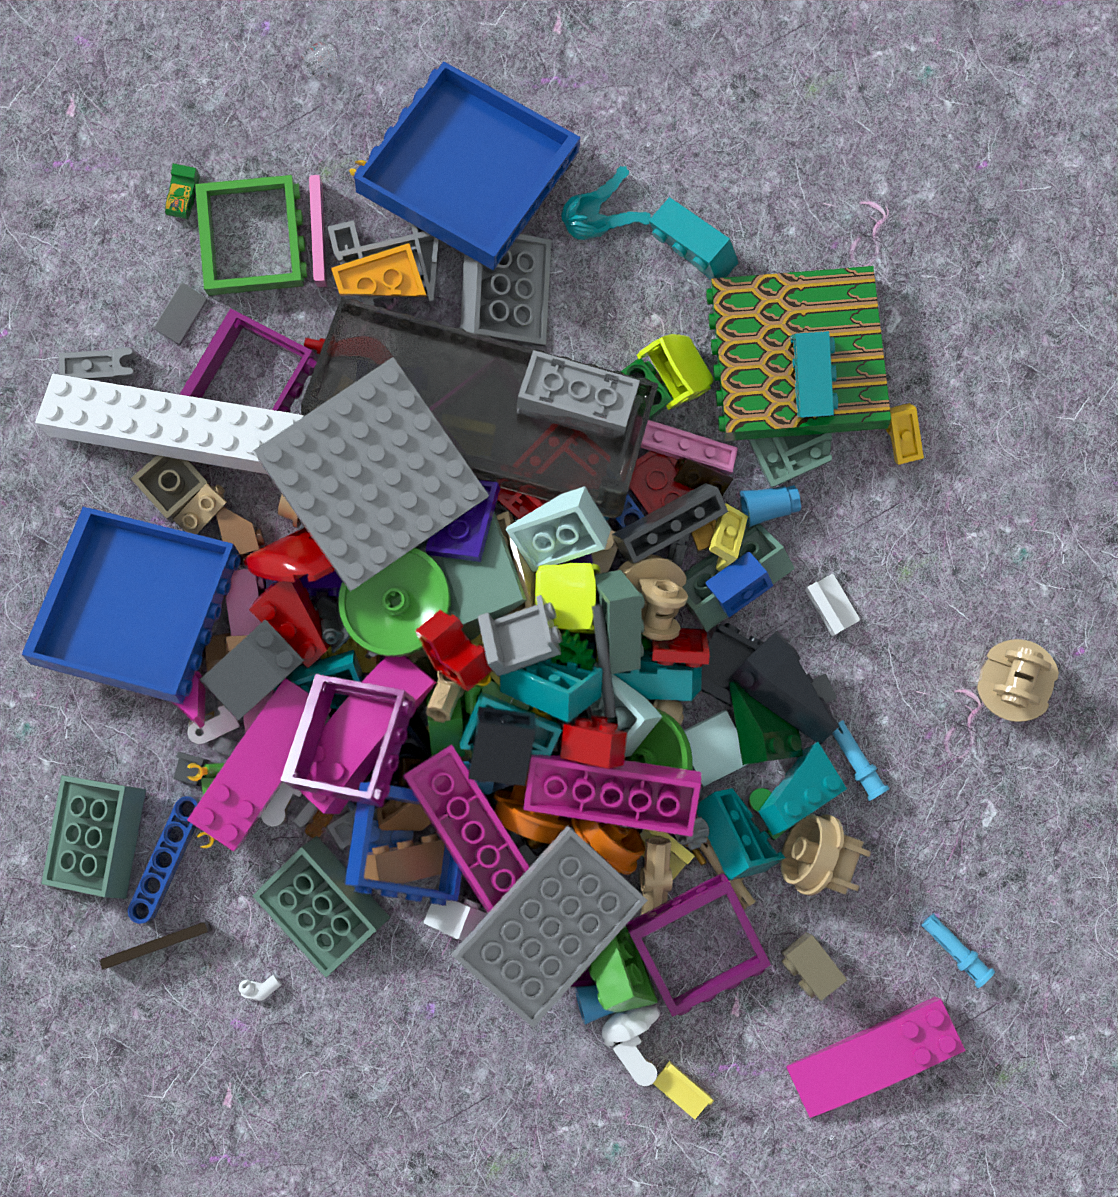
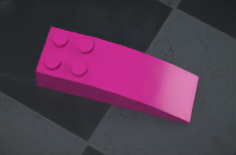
M386 656L362 683L405 690L416 699V711L436 684V681L407 656ZM349 696L323 727L307 780L357 790L360 783H363L377 763L395 704ZM299 790L324 814H340L349 802V800Z
M287 678L283 680L187 819L233 852L242 845L283 783L281 778L309 696L307 691Z
M450 745L403 776L487 913H489L530 867L476 782L468 779V769L454 747Z
M531 755L523 810L692 837L702 772L624 761V766L607 769L563 759L558 755Z
M935 996L787 1065L786 1068L809 1118L913 1076L964 1052L965 1049L942 999Z

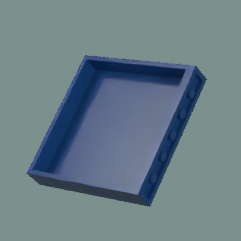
M443 61L438 69L432 70L424 88H419L416 91L411 105L401 111L395 126H390L387 129L382 143L372 149L366 164L359 166L354 175L356 193L494 270L579 153L581 137Z
M82 507L21 655L31 665L183 705L185 697H188L191 693L192 679L195 671H198L201 667L203 650L211 641L213 624L221 615V603L224 596L228 595L230 591L233 572L239 568L241 561L240 553L233 543Z

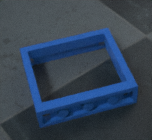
M370 782L360 783L359 791L367 792ZM390 785L389 795L386 799L420 805L412 789ZM357 802L345 885L355 886V892L372 894V889L381 890L380 896L397 898L398 893L406 894L405 900L422 902L423 897L431 898L430 904L446 906V901H458L462 872L446 846L444 847L439 890L365 879L364 874L374 806Z

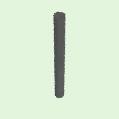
M602 604L593 605L592 612L599 668L603 669L602 696L605 718L616 717L604 609Z

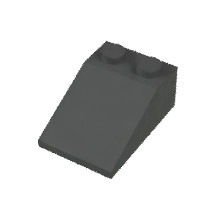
M265 619L209 670L200 681L239 721L304 660Z

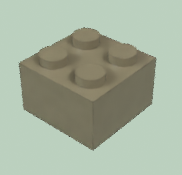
M159 455L154 457L130 478L171 523L174 522L173 519L206 483L211 486L190 461Z
M808 932L781 951V954L784 956V959L781 960L782 964L793 976L798 975L801 978L798 984L811 999L816 997L822 1001L847 981L819 942Z

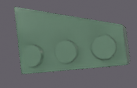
M621 570L595 574L596 605L602 604L604 609L611 674L641 669V657L644 656V649L641 643V633L644 632L641 609L644 608V597Z

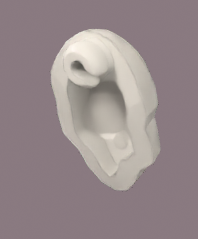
M649 1005L615 1013L606 1021L602 1028L604 1043L607 1046H614V1042L617 1044L618 1042H625L647 1031L660 1016V1010L655 1005Z

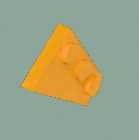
M409 243L331 268L340 296L426 297Z

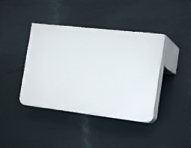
M833 574L805 589L806 594L831 636L836 635L860 620Z

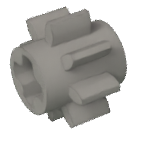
M702 817L695 818L692 837L675 834V838L682 846L688 845L690 850L699 848L702 843L707 842L706 838L709 835L708 824Z

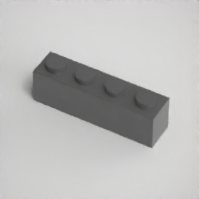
M705 483L612 535L622 557L635 564L724 515L728 510L718 487Z

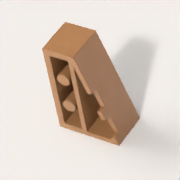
M437 834L421 837L422 842L414 843L413 840L397 842V847L389 848V845L372 848L373 852H368L364 878L402 884L440 875L445 844L441 838L438 839Z

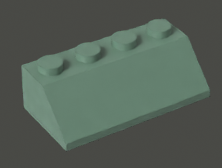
M760 523L745 529L738 559L747 552H751L768 572L773 584L795 569L784 547ZM714 553L684 573L686 584L683 586V589L688 594L685 606L706 632L728 617L718 599L706 586V581L720 572L716 569L719 556Z

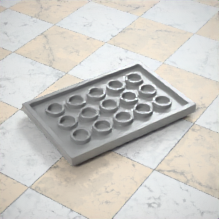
M567 826L451 955L534 1028L648 900Z

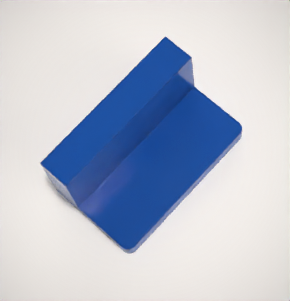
M747 552L706 581V586L718 599L723 611L730 618L772 588L773 583L764 567L751 552Z

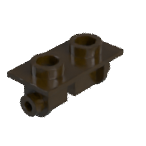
M679 458L675 465L678 473L673 480L691 489H696L707 483L718 487L721 496H723L733 481L732 477L688 458Z

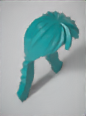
M627 166L617 168L613 178L608 180L605 185L600 186L598 190L591 193L577 194L568 199L561 212V219L571 236L579 240H588L601 237L610 229L630 225L633 222H640L644 225L650 224L651 214L648 212L628 211L610 216L599 213L601 203L610 198L622 182V179L629 175L630 172L627 170Z

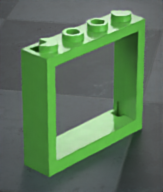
M292 175L195 184L203 284L208 296L304 287V278H308L307 263L302 262L301 252L306 251L304 235L300 236L299 226L303 225L302 209L297 210V200L301 199L299 183H295ZM285 189L292 273L218 280L211 196Z

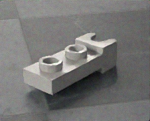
M117 348L103 351L59 353L60 375L88 380L134 379L137 377V373L132 368H125L124 363L126 360L136 358V352L132 348Z

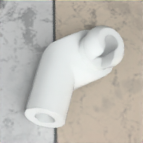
M273 974L264 983L250 980L242 981L239 984V992L246 999L263 1001L282 984Z

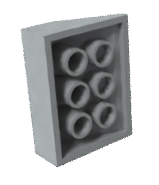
M520 234L494 270L464 254L460 339L483 343L546 345L551 257L550 239Z

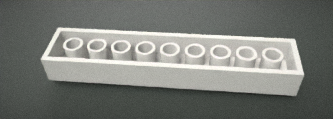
M52 374L35 423L50 437L268 474L253 453V450L304 417V415Z

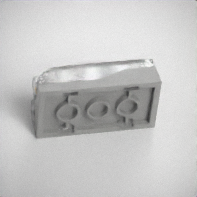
M533 350L518 395L516 413L597 436L624 437L640 380Z

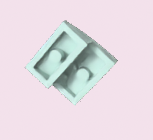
M726 709L684 730L692 750L693 768L695 771L702 772L701 784L703 787L746 766L742 765L737 730Z

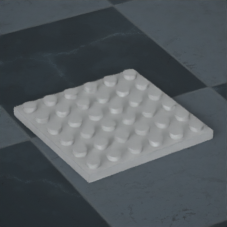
M394 357L253 450L259 462L350 592L489 497Z

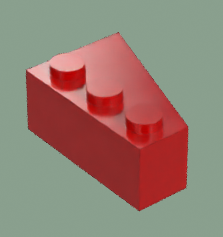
M297 579L295 582L275 581L249 608V611L261 622L266 619L304 660L302 663L307 668L328 650L330 644L326 643L322 638L320 623L322 618L319 617L318 610H315L309 598V593L306 587H303L300 579Z

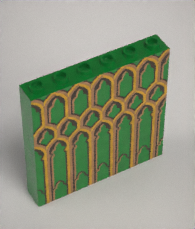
M874 266L711 279V287L706 289L707 305H712L713 314H708L709 330H714L715 339H711L712 356L717 355V365H713L714 381H719L720 390H716L717 407L722 406V416H718L719 433L724 432L725 441L888 429L891 422ZM829 331L830 337H834L835 354H831V365L836 366L837 379L836 382H832V390L838 396V409L834 410V415L797 417L795 368H793L792 359H794V344H791L790 336L795 333Z

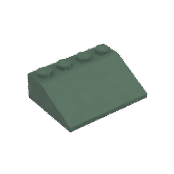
M495 512L493 513L481 562L428 555L440 566L448 580L451 593L449 616L453 614L463 624L461 630L470 641L481 633L478 616L489 613L493 620L506 616L527 600ZM428 539L415 548L426 553L425 549Z
M61 775L41 884L101 897L126 899L146 789Z
M316 836L303 845L253 897L326 978L391 917L370 894L355 892V886L345 885L347 869Z

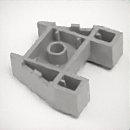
M354 220L328 226L333 252L340 265L409 243L424 290H427L430 306H434L440 246L439 239L411 224L413 232L411 235L361 246ZM360 296L374 320L378 319L375 307L376 302L401 297Z

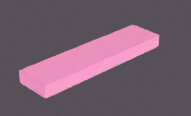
M310 175L313 276L317 287H327L323 184L320 175Z
M638 416L633 420L628 444L676 459L688 458L728 475L733 473L738 451L737 447Z

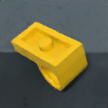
M910 403L891 407V422L888 429L885 430L891 436L895 463L900 465L923 459L924 455L916 407Z

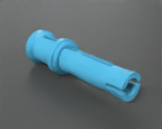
M844 720L838 723L839 727L832 735L856 772L854 774L855 780L860 781L868 794V801H871L890 788L888 785L883 784L876 772V765L869 764L845 725Z
M934 913L921 924L957 962L958 969L965 971L975 981L977 988L982 987L994 975L995 970L993 968L989 969L978 958L976 951H970Z

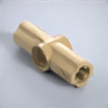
M438 672V682L426 709L427 716L433 718L434 721L442 723L450 720L457 701L462 697L465 689Z
M651 836L649 839H646L644 867L640 870V887L643 896L648 901L642 906V914L667 902L668 892L672 890V871L670 868L671 841L668 838Z

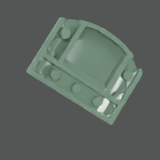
M832 433L748 439L760 469L771 488L827 464L832 460V454L830 455Z

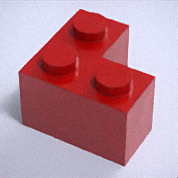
M439 610L417 628L415 632L434 669L466 691H469L492 671L487 663L485 649L481 645L475 646L472 644L469 638L463 634L461 630L463 624L455 615L449 616L442 610Z
M591 716V720L576 718L574 723L564 724L560 758L607 769L624 766L627 732L618 730V724L607 722L608 718L604 716Z

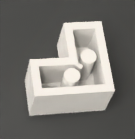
M459 895L458 901H446V906L431 904L424 924L463 941L488 913L484 907L480 909L481 904L465 898V901L462 902L463 896Z

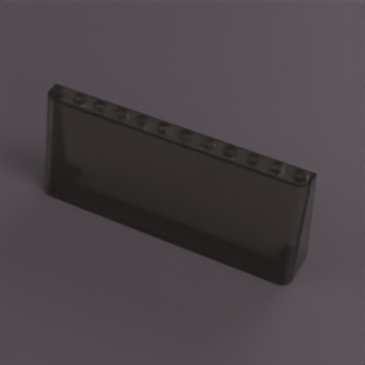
M341 297L303 397L301 415H307L394 357L478 480L498 482L500 488L548 501L561 494L585 486L601 514L606 517L616 518L620 517L623 513L659 383L561 356L559 358L640 380L625 432L572 417L542 415L518 408L517 400L533 350L545 353L544 351L526 348L514 342L500 341L488 335H478L467 332L462 328H452L441 325L436 321L415 318L410 314H401L387 310L384 307H375L355 299L349 300Z

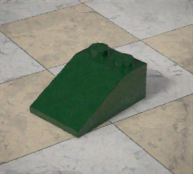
M737 682L729 683L742 765L803 756L802 741L798 729L752 698Z

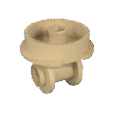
M653 554L635 564L629 561L625 562L618 570L625 574L644 597V608L641 609L644 632L641 634L657 641L676 638L680 632V625L673 618L678 614L680 607L687 603L688 594L683 589V586L686 584V576L682 569L674 562Z
M1021 639L1004 641L991 648L987 654L988 659L982 666L977 685V691L983 704L996 716L1014 722L1032 720L1045 713L1049 707L1048 700L1053 692L1054 681L1058 679L1059 675L1057 665L1051 655L1036 643Z
M809 814L794 824L787 835L782 849V853L786 858L781 861V873L786 882L795 885L796 889L804 895H815L825 887L846 895L848 888L855 891L859 890L860 886L851 883L859 856L870 857L871 852L862 848L863 841L844 835L842 824L836 817L828 814L821 816Z

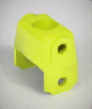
M680 334L663 336L637 354L639 359L647 356L650 357L674 400L666 406L668 410L696 399L711 389L710 385L714 381L713 376L689 336Z
M569 563L538 566V571L536 572L535 605H538L536 596L542 595L547 603L551 602L557 616V618L553 619L554 626L558 627L560 633H564L567 629L570 634H595L594 625H592V606L596 605V581L594 574L600 573L598 565L591 563Z

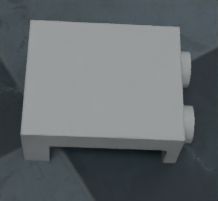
M542 595L536 596L538 605L493 620L489 613L478 616L487 663L497 676L561 654L559 643L562 642V637L558 627L554 626L553 619L557 618L553 604L551 602L547 603Z

